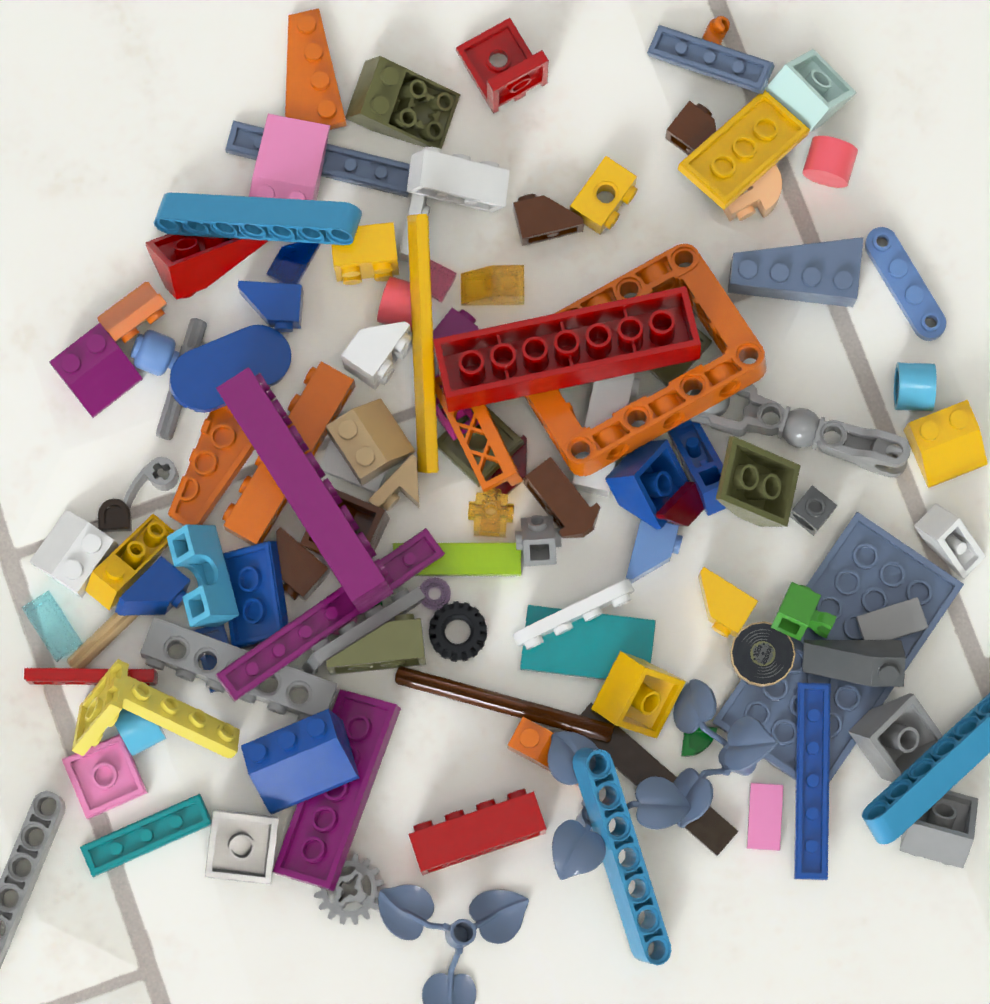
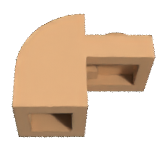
M776 164L747 189L748 192L740 195L724 210L729 221L736 218L739 221L745 220L756 212L755 208H758L763 218L774 210L782 190V177Z

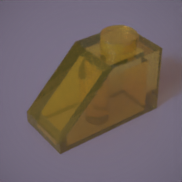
M491 265L461 273V306L524 305V265Z

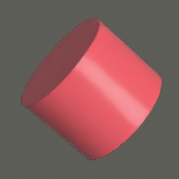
M815 136L812 138L802 174L807 179L821 185L834 188L847 187L858 149L854 145L838 138Z
M390 276L380 302L377 322L392 324L405 321L410 324L412 332L410 282Z

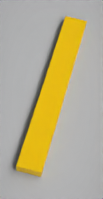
M427 214L408 215L407 221L418 472L438 473L429 221Z

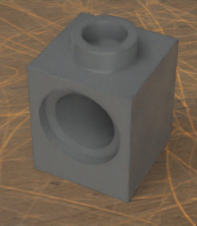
M812 485L792 509L790 518L814 536L834 512L837 504Z

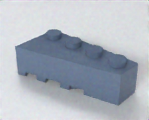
M864 237L733 253L727 293L853 308L858 296Z

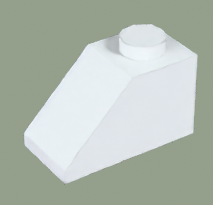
M935 504L914 525L927 546L963 579L986 557L961 519L938 504Z

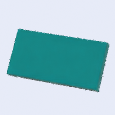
M528 605L525 627L562 609ZM601 614L585 622L584 618H581L572 623L573 628L561 635L556 636L552 632L543 636L544 642L534 648L527 650L524 645L520 670L606 680L620 651L651 663L656 620Z

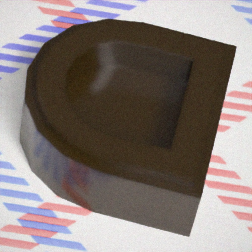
M113 498L102 503L98 512L99 530L102 532L132 531L131 512L125 502Z

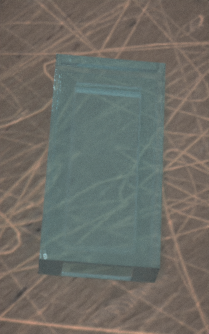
M49 590L22 607L56 662L73 653L83 644Z

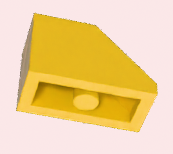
M703 567L698 579L708 621L713 623L711 628L726 638L729 635L736 637L757 605L758 600Z

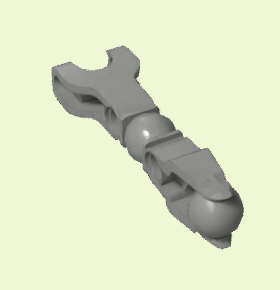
M753 384L736 393V395L750 400L749 404L743 409L744 418L742 421L720 417L728 409L730 397L690 419L692 422L707 424L711 428L737 437L744 436L748 431L767 436L778 435V439L783 437L788 444L797 448L812 446V449L816 450L819 447L822 452L852 462L865 470L887 477L900 476L905 471L907 460L910 456V445L901 436L883 430L861 428L837 420L825 421V417L819 419L814 412L805 408L790 411L791 407L787 406L784 409L781 404L758 395L757 388ZM693 389L690 395H697L701 391L698 389ZM768 412H773L779 416L780 420L774 425H768L764 423L762 417ZM829 431H835L840 435L841 440L836 444H829L824 440L823 436ZM886 454L895 455L897 458H892Z

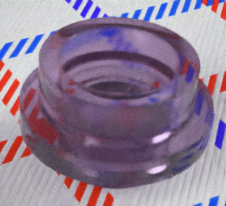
M429 578L420 586L421 591L425 595L421 603L426 608L439 610L443 607L442 605L449 602L451 597L450 587L443 579ZM438 589L441 592L440 598L436 600L431 599L428 595L430 590Z

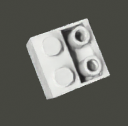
M403 321L360 329L341 355L344 369L375 390L380 383L385 385L395 371L392 368L398 358L403 360L413 346L410 343L412 340L410 324Z

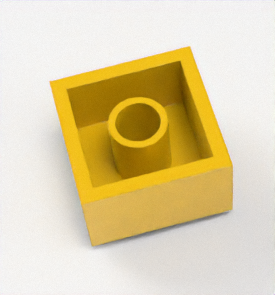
M394 222L358 226L352 244H331L337 282L343 281L345 285H354L361 283L362 279L374 278L375 281H388L390 276L399 275Z

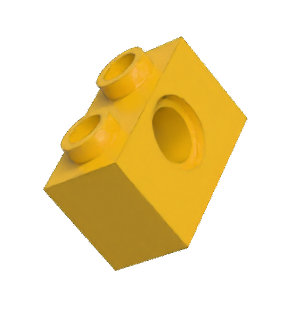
M605 156L571 203L570 211L581 216L586 226L601 235L605 228L610 230L620 216L617 211L623 202L628 205L638 191L635 187L637 176ZM607 191L614 196V199L609 203H603L597 198V195Z

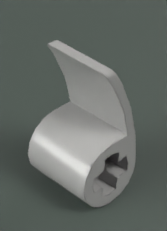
M157 457L141 470L124 498V502L129 509L139 489L147 479L155 488L162 491H168L176 486L179 480V473L170 459ZM161 468L169 474V477L165 480L157 474V471Z

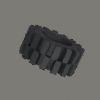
M453 601V604L448 605L446 603L442 605L443 607L440 610H436L429 623V638L433 649L442 658L450 659L452 662H457V660L464 662L468 658H474L484 647L487 638V626L483 615L479 613L476 607L473 608L466 602L463 604L459 603V601ZM463 620L469 625L471 633L467 641L455 644L447 639L445 629L451 621Z

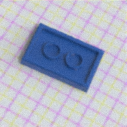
M267 541L223 553L239 616L228 621L231 645L242 649L258 645L289 624L277 541Z

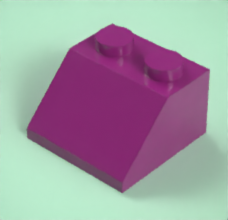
M100 323L49 361L55 372L92 418L143 380L117 343Z

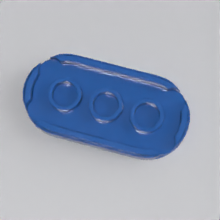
M265 325L245 327L182 354L175 361L171 369L170 391L174 399L181 406L194 410V412L207 413L226 406V403L216 387L248 367L254 376L261 373L269 387L279 383L290 367L291 349L285 337L272 327Z

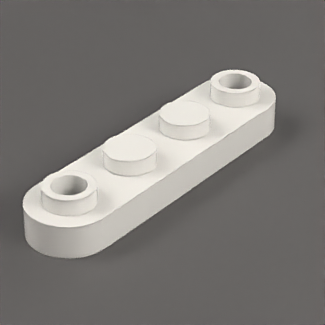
M629 579L623 580L514 633L513 637L518 647L525 645L526 649L529 650L543 643V636L552 632L556 636L571 630L573 628L572 623L581 618H584L585 622L600 616L603 614L601 609L610 604H613L614 608L624 605L632 600L630 594L635 590Z

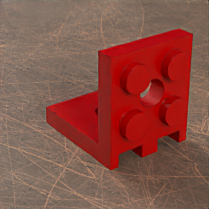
M511 18L456 47L458 56L493 114L498 112L499 107L512 99L517 101L526 96V92L539 84L544 86L548 83V58L543 50L532 55ZM500 53L505 55L508 61L503 67H494L489 61L491 56Z

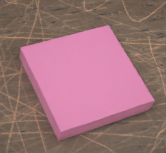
M120 734L100 742L96 747L91 746L84 756L75 753L62 759L87 819H91L148 794L134 759Z

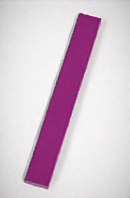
M427 528L381 559V562L394 580V582L389 584L392 591L444 556L445 553ZM340 587L222 669L215 676L235 702L310 650L318 642L327 638L360 615V612L354 606L343 587Z

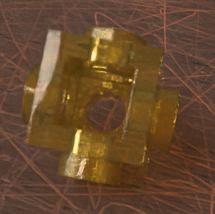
M496 488L485 493L484 491L483 493H476L475 501H469L468 520L474 521V536L506 538L507 523H513L514 504L508 503V494H502V490ZM495 510L496 513L490 515L487 514L486 511Z

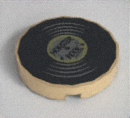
M751 623L741 629L732 641L730 650L732 666L738 677L749 685L758 687L774 685L782 681L793 667L795 659L793 641L788 635L771 628L772 623Z

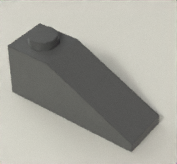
M901 640L803 641V672L871 687H904L906 656Z

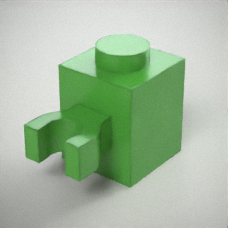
M791 582L771 628L799 641L802 639L807 627L816 634L827 638L837 616L815 610L821 595L813 592L807 586Z

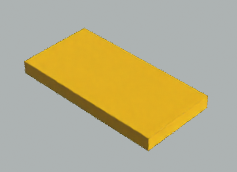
M764 90L763 95L758 94L681 161L678 170L725 210L807 137L810 129Z

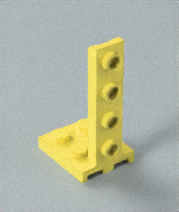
M119 659L116 660L79 706L72 751L81 756H84L91 746L96 747L99 744L105 729L108 726H114L122 708L223 757L232 758L238 752L240 729L128 676L129 664Z

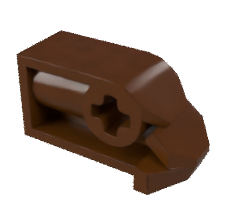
M551 457L525 476L523 484L548 516H553V522L560 528L558 534L561 538H584L594 530L601 507L598 503L590 507Z

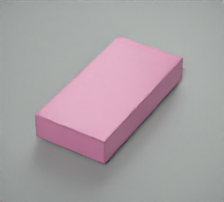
M750 783L747 849L780 851L783 785Z

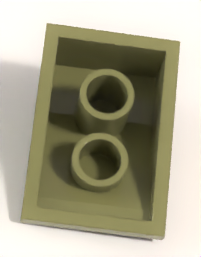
M729 436L716 500L738 518L760 527H788L801 465L735 436Z
M414 614L394 616L395 621L383 624L328 659L326 666L329 674L337 675L393 669L401 666L426 665L421 618L414 619Z

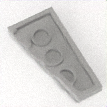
M419 586L410 592L407 588L399 591L391 597L393 603L383 608L381 604L377 605L365 614L367 619L357 625L355 621H352L338 631L340 636L330 642L328 638H325L311 648L314 653L304 663L302 669L304 672L314 675L325 661L383 624L395 621L394 616L406 614L424 600L425 595Z

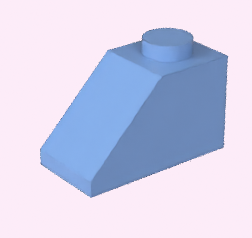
M640 520L626 579H629L631 584L670 562L672 553L679 554L683 538L682 535L677 534L679 525L666 523L661 529H655L648 523Z

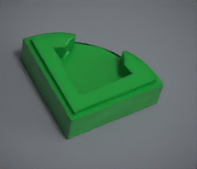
M707 726L715 733L717 732L718 727ZM700 727L694 733H684L681 757L694 756L703 752L714 739L703 732Z

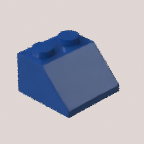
M667 439L650 441L627 454L605 478L618 505L655 529H661L668 522L657 519L655 514L686 481L689 482Z

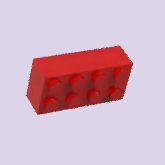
M526 789L517 790L507 794V801L496 804L495 800L491 799L475 805L477 811L466 815L463 810H459L445 815V822L433 825L432 820L413 826L415 832L409 833V837L422 875L546 834L547 828L534 791L527 794Z

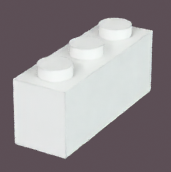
M424 147L423 150L411 155L407 192L492 213L506 206L510 170L499 168V164L496 162L482 161L479 163L471 161V157L468 155L453 154L451 156L443 154L440 148Z

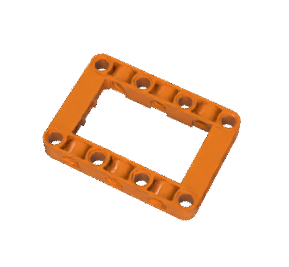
M690 244L676 245L556 312L560 313L627 299L624 296L629 293L637 294L634 296L636 297L686 286L693 311L723 354L704 366L700 364L668 382L667 387L649 397L645 395L614 412L612 418L592 429L590 427H581L576 419L571 403L565 402L559 389L524 396L567 466L575 475L588 476L759 381L766 373V358L763 346L694 246ZM682 263H691L688 267H679ZM748 358L757 360L752 364L743 363ZM698 389L701 391L699 394L694 396L687 394L690 390ZM635 421L645 422L640 427L631 426ZM580 452L589 453V455L585 458H575V456Z

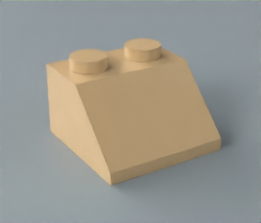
M381 398L353 408L326 425L327 434L361 486L415 453V449Z

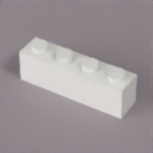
M635 373L594 382L584 427L592 429L612 418L614 412L629 405L630 396L637 397L640 379L634 378ZM578 453V459L587 457L589 453ZM616 461L588 476L574 474L573 486L578 491L609 497L610 488L605 478L615 468Z

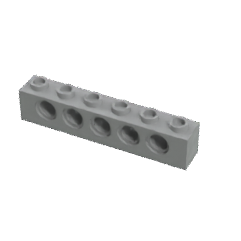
M154 617L140 654L142 658L146 659L145 664L152 668L163 670L165 666L177 670L175 675L182 679L193 682L196 677L207 681L206 687L224 693L225 689L215 675L248 651ZM174 644H182L187 649L186 654L180 659H173L168 655L169 648ZM202 656H214L217 659L216 666L211 670L200 668L198 663ZM287 665L271 676L278 682L275 691L270 693L264 692L258 685L241 697L240 700L255 704V701L259 700L267 703V709L275 713L285 715L286 711L299 715L297 720L300 721L330 709L337 690V683ZM296 688H302L308 693V699L302 704L292 702L289 697L290 693Z

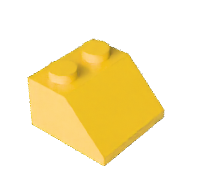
M968 400L911 421L903 430L928 488L988 464L981 431Z
M620 651L591 709L616 726L657 739L686 681L639 657Z

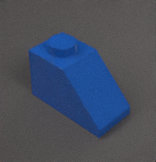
M238 281V289L241 296L269 327H274L275 331L283 333L293 332V328L301 329L304 295L302 284Z
M161 556L119 598L115 612L120 616L165 615L172 607L178 609L184 603L182 596L187 594L186 591L191 580Z

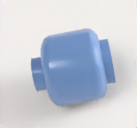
M147 330L143 335L138 334L130 357L134 358V365L137 368L161 376L166 372L167 368L172 369L173 364L179 358L180 352L175 351L176 343L173 338L153 330Z

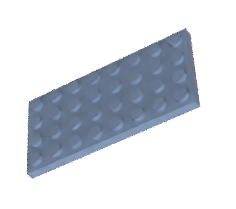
M856 512L806 585L813 592L821 595L815 610L837 616L827 638L816 634L808 627L800 641L790 637L794 644L795 659L793 667L782 681L766 687L749 685L741 679L712 723L728 734L731 726L742 717L750 716L760 721L765 729L778 741V745L763 759L796 781L797 683H831L830 783L856 744L848 731L869 710L883 705L894 687H871L803 672V641L863 640L855 619L857 616L918 597L928 628L894 639L902 641L906 656V671L964 584L865 516Z

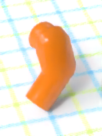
M724 16L712 19L702 39L721 45L723 38L730 28L729 20Z

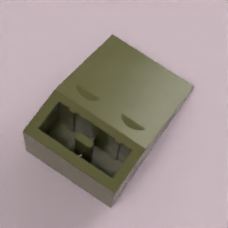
M378 56L364 62L345 118L371 131L421 147H437L442 149L460 94L382 56Z

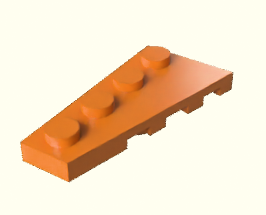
M319 8L288 15L285 117L330 125V130L345 127L347 124Z
M227 405L211 411L208 418L204 420L200 430L202 432L189 458L190 464L185 476H182L169 509L168 515L170 518L183 526L186 524L203 525L255 450Z

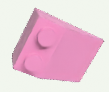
M268 114L252 177L249 197L317 200L330 125Z

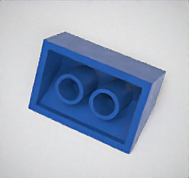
M330 709L321 711L241 745L248 774L270 814H275L360 778L343 720Z

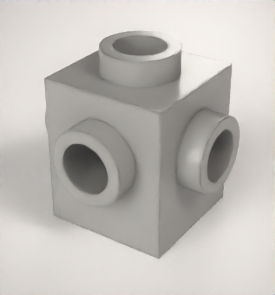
M535 515L521 518V531H515L516 550H523L524 567L557 564L556 547H562L561 536L558 534L560 528H554L553 516Z

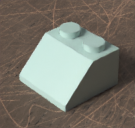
M814 49L785 64L765 88V91L810 129L809 133L822 126L856 94L855 90Z

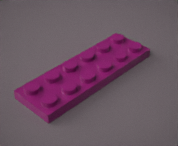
M342 689L339 690L332 712L343 720L360 778L297 804L272 872L309 885L335 891L401 710L397 704Z

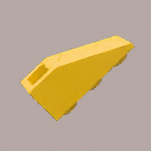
M152 514L92 571L85 591L105 608L111 610L118 603L119 598L150 568L167 548V536L175 531L156 515Z

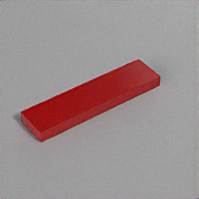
M24 668V680L30 685H97L109 669ZM128 669V676L144 682L148 686H156L158 684V673L155 669Z

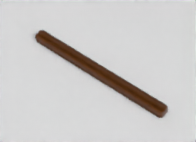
M402 666L398 668L395 675V682L398 685L518 718L525 717L536 723L575 732L605 742H610L613 736L614 726L603 721Z

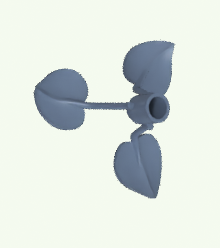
M698 679L690 680L681 691L674 707V722L680 731L687 734L694 733L700 727L703 732L722 744L724 747L718 756L722 768L703 770L700 774L693 768H687L677 776L673 784L690 803L689 812L677 823L681 828H685L689 823L699 819L711 805L713 786L706 779L707 776L721 774L729 776L731 771L748 776L753 773L757 763L778 745V741L765 729L762 723L750 716L738 719L731 726L727 735L728 741L708 728L705 722L712 719L716 713V698L712 689Z
M559 731L552 734L548 751V767L557 781L566 785L578 784L573 769V757L581 748L598 749L590 739L569 731ZM592 756V758L589 761V768L591 771L596 766V759L594 756ZM657 776L646 778L640 782L635 790L637 801L627 803L628 810L638 807L636 818L641 825L656 830L665 829L677 824L690 810V803L681 791L668 779ZM583 800L581 802L583 809L576 817V820L563 822L556 829L553 836L552 857L560 880L593 871L605 858L606 848L604 840L598 833L593 831Z
M400 885L380 890L378 895L380 916L386 928L394 936L403 940H415L421 935L424 926L429 929L444 930L447 943L455 948V953L448 969V975L443 973L434 974L424 984L422 989L423 1004H475L476 988L472 978L466 974L454 975V970L460 955L463 953V948L474 941L476 929L478 928L482 938L487 942L503 944L510 941L521 928L529 903L528 898L512 891H485L477 895L469 905V914L476 923H472L467 919H459L449 925L447 923L440 924L427 921L433 915L434 903L431 895L419 886Z

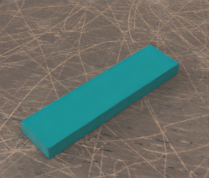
M198 794L81 846L80 849L92 877H96L211 826V817L201 794Z

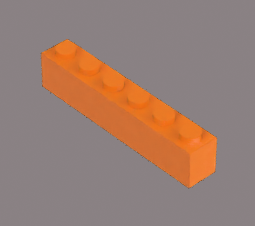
M322 361L317 369L312 367L304 379V384L307 386L301 396L296 394L287 409L290 411L288 417L292 421V424L287 427L290 428L294 425L309 448V450L304 452L305 455L311 451L313 456H315L327 436L326 425L337 419L356 387L354 379ZM259 456L255 462L258 468L252 477L248 475L244 479L239 489L242 495L236 505L231 503L222 518V520L226 521L223 526L227 532L250 545L264 542L287 503V499Z

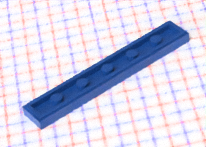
M797 683L794 879L828 880L831 683Z

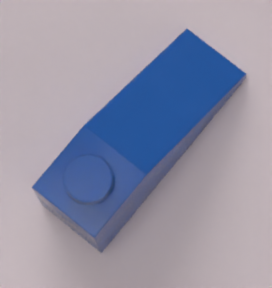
M689 419L668 431V435L689 481L695 482L706 514L710 516L726 509L724 505L716 500L723 464L701 424L692 422Z

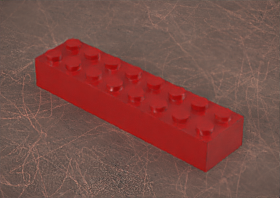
M686 286L433 339L448 412L699 360L701 355V342Z

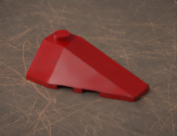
M167 234L145 243L165 288L177 300L189 298L196 292L206 289L263 246L268 240Z

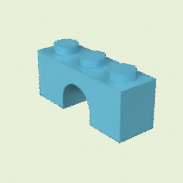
M186 524L168 535L167 541L174 567L189 569L196 577L198 588L182 596L190 627H219L239 616L216 526Z

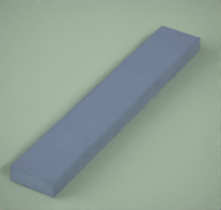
M233 120L225 149L226 153L257 160L264 128ZM327 144L322 177L407 198L409 195L407 184L410 164Z

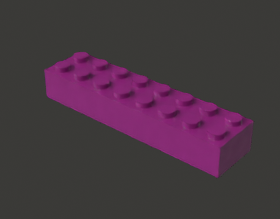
M248 367L216 387L360 614H363L394 594L389 586L394 580L380 559L372 560L377 555L363 532L356 535L355 531L360 527L345 505L340 508L338 507L343 502L328 478L323 481L321 480L326 474L311 451L306 455L304 454V452L309 450L308 446L294 425L290 428L287 427L292 424V421L278 399L271 402L276 396L261 373L254 376Z

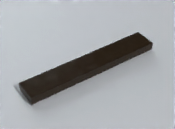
M592 703L581 713V716L610 723L614 726L610 742L585 737L590 739L598 749L608 752L615 768L634 785L638 786L644 779L655 776L663 777L674 783L677 777L619 726L614 725L592 710ZM710 806L699 819L685 826V829L716 856L720 854L739 832Z

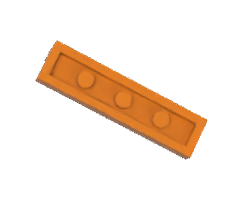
M440 376L436 377L435 393L484 493L506 481L511 486L522 482L523 479L487 406L481 405L471 408L474 414L470 425L457 422L456 415L458 411L448 412L445 396L440 387L442 385ZM477 421L479 422L481 429L475 428ZM461 429L467 430L465 437ZM473 433L486 437L487 443L483 453L470 449L469 443ZM490 449H492L495 457L489 455ZM474 456L481 458L479 464ZM486 460L499 463L503 473L486 481L482 474Z

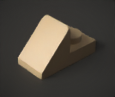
M413 454L369 498L368 502L389 511L399 501L400 497L397 494L401 491L419 508L417 458Z

